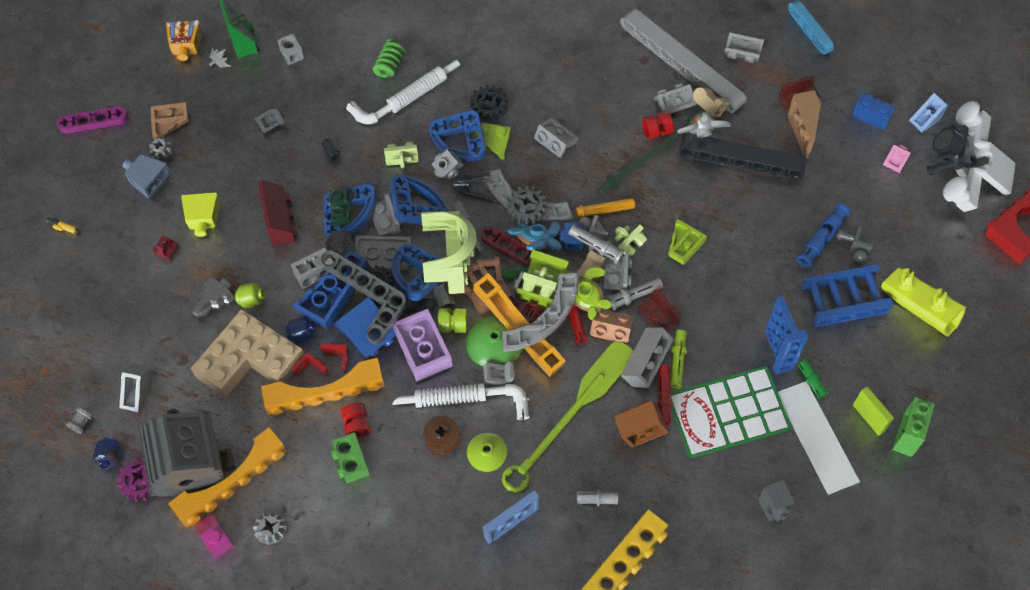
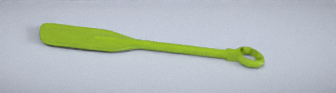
M615 341L605 350L582 378L576 402L521 466L513 465L504 471L502 482L507 490L518 493L528 487L530 483L528 471L533 467V464L582 406L605 395L620 377L633 353L629 346L623 342ZM512 470H518L523 476L526 475V480H523L518 488H514V485L510 482L506 483V477L513 473Z

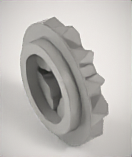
M273 511L262 513L259 518H256L255 525L253 526L254 535L261 543H277L284 537L287 530L284 517L280 513ZM267 521L270 522L271 525L275 524L273 526L274 534L269 532V530L264 531V529L267 528Z

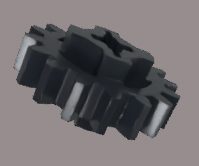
M486 84V88L483 89V87L479 86V91L474 90V95L470 96V108L476 111L480 117L483 116L484 121L487 117L490 121L493 120V117L499 119V114L505 115V110H508V97H506V91L502 92L501 87L495 89V85H493L492 88H489V85Z

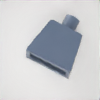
M139 155L135 161L128 158L123 163L128 181L147 198H150L171 174L166 163L144 155Z

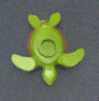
M598 267L586 270L582 280L578 276L577 295L574 302L578 308L588 312L590 320H594L596 313L600 312L602 308H611V302L603 300L601 287L593 281L595 278L605 275V271Z

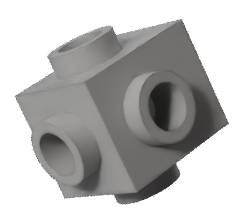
M448 149L438 154L432 163V166L435 168V174L439 178L452 179L457 176L458 170L464 166L458 156Z

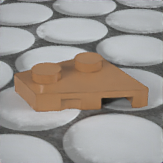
M186 102L150 107L153 140L160 139L189 122L188 105Z

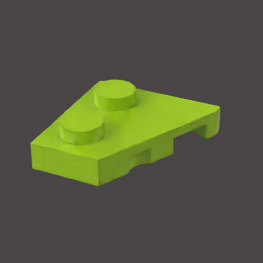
M482 123L486 150L495 152L499 155L500 159L504 160L511 127ZM473 132L472 139H476L479 136V132Z
M677 219L672 235V243L669 248V257L685 265L705 243L707 236Z

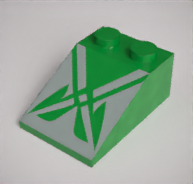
M219 0L237 58L258 53L256 46L259 43L256 35L252 36V32H255L252 22H248L246 15L225 0Z

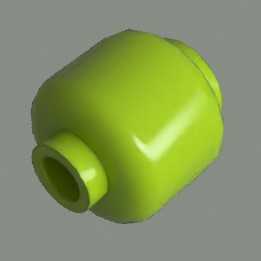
M257 282L241 284L235 292L236 302L243 308L260 306L266 296L264 288H261Z

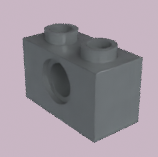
M784 480L765 486L758 499L769 522L773 520L779 522L787 518V514L795 503Z

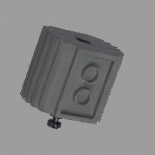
M173 408L168 410L167 414L151 419L143 425L144 427H141L139 437L149 493L152 496L180 495L184 491L194 493L208 489L223 479L217 441L210 415H204L203 412L179 413V410Z

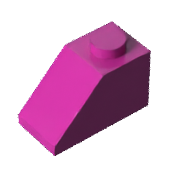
M212 513L194 525L216 559L234 547Z

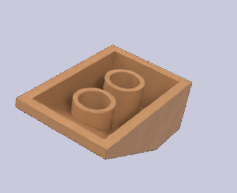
M815 90L794 94L788 112V118L803 156L806 159L809 158L815 141L821 107V99L817 97Z

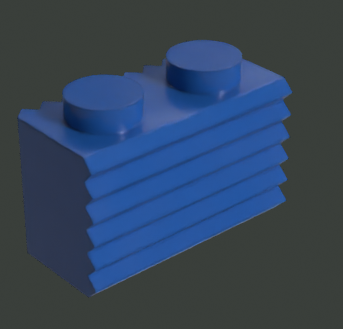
M862 92L856 102L852 117L885 130L896 106Z

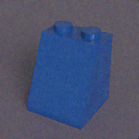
M370 297L366 298L333 324L364 359L368 356L371 359L380 353L378 349L381 346L385 345L387 347L395 341L393 337L396 335L392 327L381 344L373 345L368 341L366 331L379 311ZM383 315V316L381 317V320H382L383 322H388L387 319H386V318L384 317V315ZM373 331L370 337L377 339L381 336V332Z

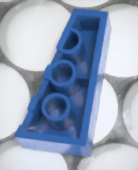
M351 250L344 256V258L368 271L370 265L366 258ZM345 268L342 270V274L349 275L352 273L351 268ZM328 273L312 289H309L305 296L299 302L297 301L293 307L298 313L330 330L354 293L355 288Z

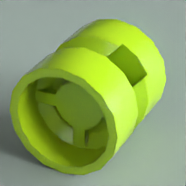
M439 308V333H450L452 330L455 333H466L467 309L455 308L454 311H451L450 308Z

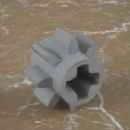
M165 138L155 139L152 144H149L151 156H155L158 161L167 160L169 155L173 154L171 151L172 145L170 142H166Z

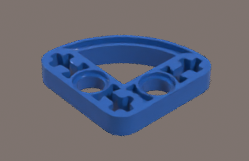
M466 111L437 119L430 123V135L442 153L447 149L451 150L463 162L479 161L486 156L487 151L481 118L476 111ZM459 121V125L456 128L451 127L452 122ZM465 131L468 151L452 149L441 138ZM473 132H479V136L476 139L470 138ZM475 144H477L480 149L478 154L475 153Z
M395 175L392 178L390 190L394 216L397 221L422 224V217L417 214L418 212H448L443 199L429 185L404 175ZM410 189L423 195L433 206L412 205ZM397 196L404 197L406 201H400Z
M365 184L335 190L325 195L324 233L331 242L342 241L353 236L370 220L377 204V191L372 185ZM349 194H355L352 200H346ZM365 204L358 217L349 225L343 227V208ZM333 213H338L336 219H329Z
M407 243L403 244L394 254L391 265L392 278L396 288L405 297L418 301L425 297L439 283H425L423 281V263L419 262V260L427 259L432 261L440 258L413 244ZM403 261L422 271L409 284L400 273V266Z

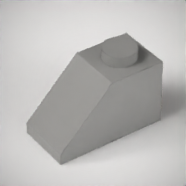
M131 364L122 371L121 409L134 412L140 411L150 386V367Z

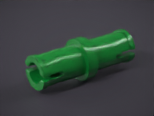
M805 359L797 365L807 379L806 383L810 384L818 399L830 393L820 379L821 375L816 373L809 359Z

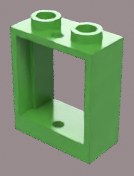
M914 397L902 414L892 450L911 457L925 441L935 406L934 403Z

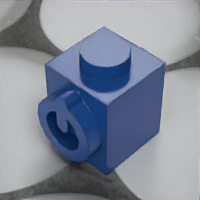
M576 221L565 223V228H560V244L564 245V251L583 252V242L568 233L574 224L584 229V223Z

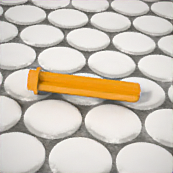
M629 198L588 206L579 205V207H576L577 217L582 218L634 209L635 200Z

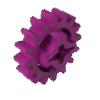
M134 457L133 463L130 464L126 461L127 467H120L122 474L117 475L119 480L117 486L121 488L120 492L122 495L126 494L128 500L134 497V500L138 502L139 498L142 497L146 501L147 495H152L149 493L144 459L141 457L140 461H137ZM127 478L130 480L129 487L127 486Z

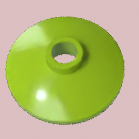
M482 433L470 441L467 448V457L470 464L477 470L490 472L504 464L507 458V447L503 439L498 435ZM485 447H489L491 449L489 452L483 451Z

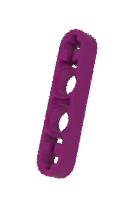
M116 106L61 116L57 120V126L62 133L69 134L124 124L129 116L124 107ZM100 116H106L105 120L97 121ZM82 119H88L86 124H80Z

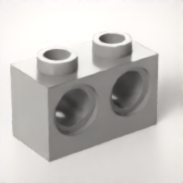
M325 247L291 264L294 276L302 290L319 282L324 275L326 276L329 273L323 268L321 263V256L327 251ZM328 258L325 262L327 265L334 264L331 258Z

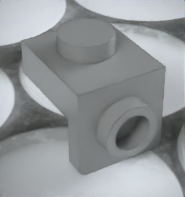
M511 361L505 365L493 363L483 365L484 384L505 386V384H509L515 378V369H513V362Z

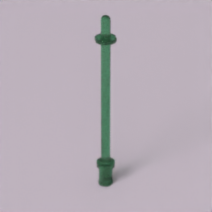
M701 109L693 117H688L686 119V124L683 125L681 128L689 126L690 122L695 116L702 114L706 111L704 109ZM675 131L614 177L612 175L606 176L607 182L600 186L597 192L603 194L611 187L615 190L619 188V181L684 133L678 134Z

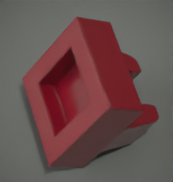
M163 235L152 251L155 255L170 261L180 245L178 242Z

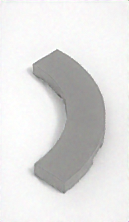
M500 169L488 171L490 175L483 176L484 179H488V182L485 183L492 195L506 207L508 196H512L513 189L505 180ZM568 202L547 203V208H545L546 214L542 215L541 220L535 219V221L565 222L573 220V216Z
M578 273L559 274L555 298L550 307L536 321L517 329L503 331L504 352L515 351L534 345L552 334L562 324L575 302Z

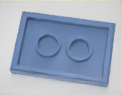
M532 491L483 526L484 539L488 544H491L539 509V495L536 491Z

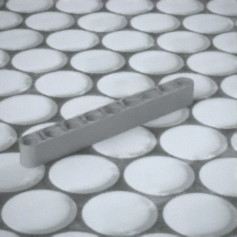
M632 9L620 19V23L626 31L698 88H710L717 98H726L730 101L725 110L734 113L746 103L747 99L743 92L639 10Z

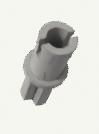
M597 489V492L578 491L577 503L597 504V506L599 504L617 505L618 491L599 492V489Z

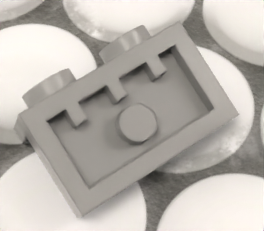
M684 83L676 85L674 90L668 91V89L661 90L654 97V101H658L661 112L668 111L669 114L697 105L693 98L690 84L684 86Z
M553 118L539 124L534 136L535 140L559 158L563 157L565 150L575 145L579 139Z
M385 194V200L377 202L372 215L378 236H391L400 233V225L403 224L396 220L392 199L390 200L389 195Z
M625 251V255L620 258L617 265L613 260L605 256L603 292L619 293L621 289H627V286L631 287V275H628V270L632 268V258H629V252Z

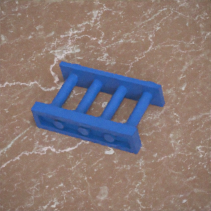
M866 264L861 268L819 276L810 275L804 278L801 288L802 290L811 289L818 309L812 320L814 327L889 313L893 302L891 298H881L874 279L880 268L879 264ZM866 278L873 297L872 302L865 303L862 301L855 280ZM848 282L855 302L854 305H844L837 283ZM829 285L836 309L828 310L825 308L818 287Z

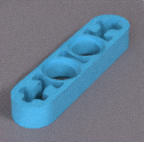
M799 0L790 3L788 9L791 16L823 55L833 51L834 46L831 39Z

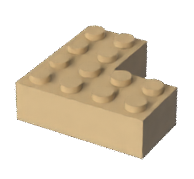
M241 309L191 367V370L197 379L226 398L251 368L273 383L280 381L286 383L294 374L292 367L304 356V353L300 347Z

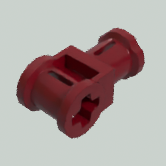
M511 295L508 297L530 324L544 313V310L537 304L529 303L525 300L521 303L513 299Z

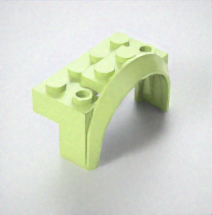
M459 211L421 212L423 231H446L447 257L423 262L425 283L448 281L449 294L464 293V285H468L467 273L463 274V272H467V265H470V257H474L473 250L476 245V232L473 225L461 216Z

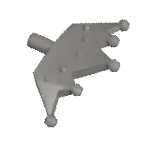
M212 48L210 59L213 61L209 65L212 66L216 63L219 68L231 67V65L226 63L227 57L223 58L226 49L218 52L219 49L214 51V48Z

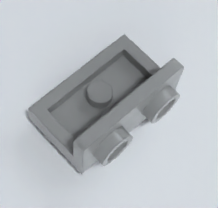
M729 33L724 54L731 59L739 57L744 58V61L749 63L759 62L764 40Z

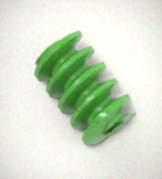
M387 39L381 54L373 66V72L381 78L394 76L398 68L397 66L406 52L404 47L395 40Z

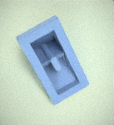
M934 93L909 121L921 132H924L942 119L948 105Z

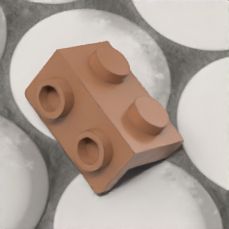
M601 309L600 312L596 313V317L592 321L590 335L628 344L634 316L613 312L609 309Z

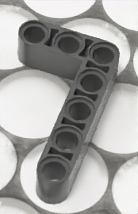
M332 250L325 251L321 256V263L327 272L382 304V307L366 331L367 339L371 344H381L406 307L404 294ZM328 258L336 260L332 265H327L325 262ZM345 268H351L352 273L349 275L342 274V270ZM361 278H367L369 280V282L366 285H360L358 283ZM378 288L386 290L381 296L375 294ZM400 298L402 303L399 306H395L391 303L392 300ZM389 314L392 316V319L389 322H383L381 317ZM373 331H380L381 336L379 338L373 339L370 337Z

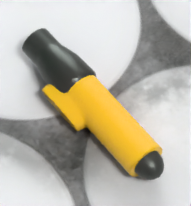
M50 217L46 219V223L51 224L56 230H65L73 234L80 232L78 227Z

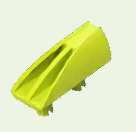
M897 268L882 283V290L918 318L945 336H950L959 326L966 306L947 296V292L942 293L941 288L936 289L915 277L914 271L910 274L909 268Z

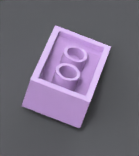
M428 309L399 320L394 324L393 329L416 382L452 367L451 356Z

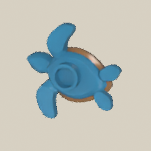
M522 221L520 224L518 223L517 226L519 228L512 227L508 229V233L517 235L527 245L526 249L528 250L549 248L551 251L557 252L562 249L560 242L553 239V237L560 233V225L556 221L551 222L548 230L541 224L527 226L525 221Z

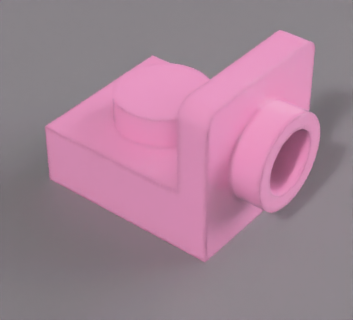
M893 145L883 166L900 174L911 154L908 152L909 149L902 145Z

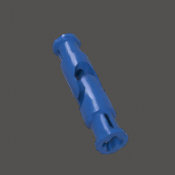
M836 204L833 213L827 216L816 231V234L805 245V250L797 256L796 259L800 265L806 268L811 267L815 257L822 253L825 244L840 229L845 217L850 215L851 211L846 205Z

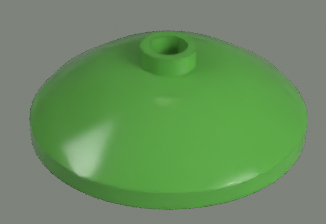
M495 315L484 317L474 323L466 337L467 352L470 358L480 367H483L486 363L505 365L511 361L514 364L523 352V349L504 352L503 331L508 330ZM493 335H497V336H498V338H496V339H493V338H491V337H492Z

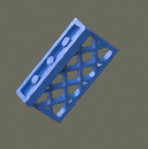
M781 296L777 297L765 329V334L776 358L773 365L775 374L795 368L808 339L806 330L798 331L785 299Z

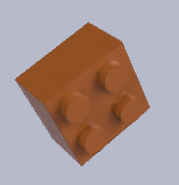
M643 401L638 404V407L621 410L618 415L614 416L622 439L631 448L669 433L661 411L652 401Z

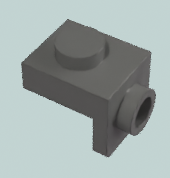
M273 106L254 117L263 133L268 132L279 124H285L283 112L281 109Z

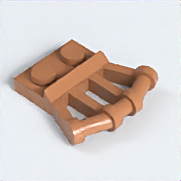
M495 256L494 259H477L475 263L467 265V272H463V274L467 273L472 285L478 282L473 274L474 271L479 269L484 277L488 273L485 267L495 266V281L500 285L507 297L512 296L504 279L501 277L499 256ZM464 285V293L469 297L478 315L489 311L490 309L479 296Z

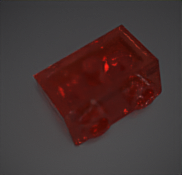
M813 75L802 77L794 82H787L781 87L779 97L788 112L794 94L815 90L817 97L821 99V95L813 84L815 80Z
M657 289L653 291L651 297L637 306V310L654 328H663L668 333L680 324L681 313L676 306H672L668 302L666 295L662 292L660 293Z

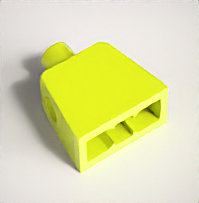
M217 192L181 195L185 221L189 229H195L196 236H205L206 228H214L217 223L221 205Z

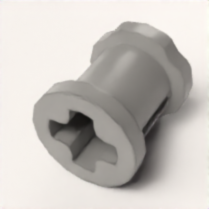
M77 408V413L66 425L73 431L82 434V429L88 420H92L93 416L87 411Z

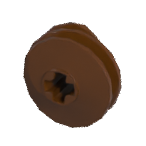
M436 416L431 418L424 427V440L428 449L433 453L447 454L458 446L460 430L452 418Z

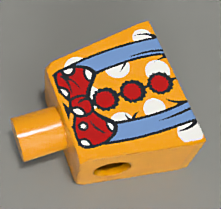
M166 22L168 43L172 54L177 55V58L181 61L187 60L188 54H196L203 34L200 22Z

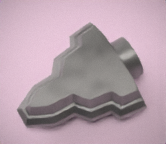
M209 276L203 283L204 288L200 292L201 298L195 303L192 313L199 318L209 314L213 309H220L225 304H232L236 300L235 295L231 292L233 289L232 285L224 278L217 281Z

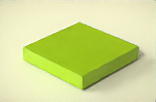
M869 387L862 389L853 403L855 409L878 436L886 431L894 419L893 415Z

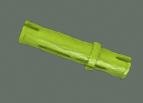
M684 330L675 331L674 346L671 350L673 360L670 388L673 389L682 388L685 354H687V332Z

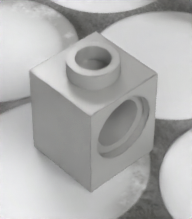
M294 34L277 40L280 51L288 66L304 59L302 48Z

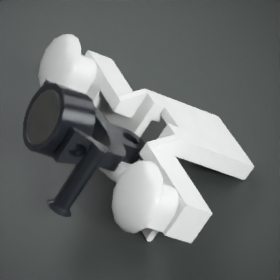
M975 101L963 104L956 114V121L958 124L966 125L969 128L968 134L970 136H964L955 124L942 128L932 142L933 150L939 154L937 159L942 161V163L927 166V173L930 176L951 167L957 171L960 177L951 179L945 185L943 196L945 200L955 202L956 206L964 212L977 208L982 177L1002 194H1011L1015 162L991 142H988L991 116L984 110L979 112L980 105ZM989 157L988 164L974 167L977 164V158Z

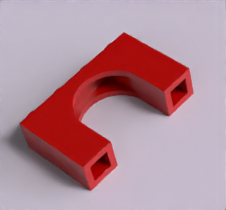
M1030 188L1024 193L1025 196L1023 198L1018 197L1012 203L1010 209L1006 207L999 214L1000 217L998 219L993 218L987 224L988 230L985 233L990 240L1018 264H1021L1030 256V237L1017 224V216L1030 215Z

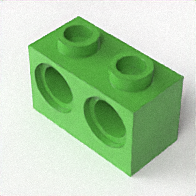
M355 433L332 441L334 448L330 450L333 459H338L340 466H337L340 478L344 477L346 483H350L370 475ZM344 447H350L348 452H341ZM350 465H357L355 470H347Z

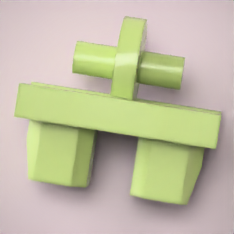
M408 142L400 147L390 144L387 148H384L386 166L400 164L401 168H405L404 164L419 162L417 145H414L413 142Z
M639 225L628 234L629 226L624 228L617 227L615 229L617 236L614 240L616 242L623 240L617 248H623L626 252H629L630 258L636 250L629 243L633 241L640 247L647 240L646 236L641 232L644 228Z
M543 267L542 271L535 269L533 275L524 272L522 277L524 281L523 290L533 293L535 287L541 288L539 295L551 298L553 293H556L557 283L552 281L553 275L548 274L547 267Z

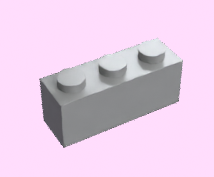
M646 328L621 376L632 387L649 388L674 339L663 328Z

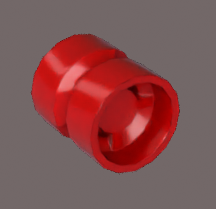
M668 111L657 113L656 117L650 115L642 118V127L647 140L658 138L660 134L666 136L674 132L673 121Z
M359 402L351 403L340 409L342 422L345 423L343 426L345 436L355 433L358 439L371 433L369 420L366 419L368 415L365 404Z

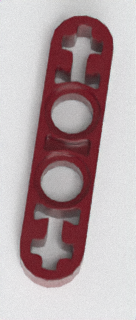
M492 226L482 229L481 240L484 244L529 268L531 264L529 255H531L532 251L526 249L527 245ZM492 233L493 237L489 236L486 238V234L490 235ZM508 241L510 246L503 248L500 246V243ZM518 250L526 252L522 257L517 256L515 253Z

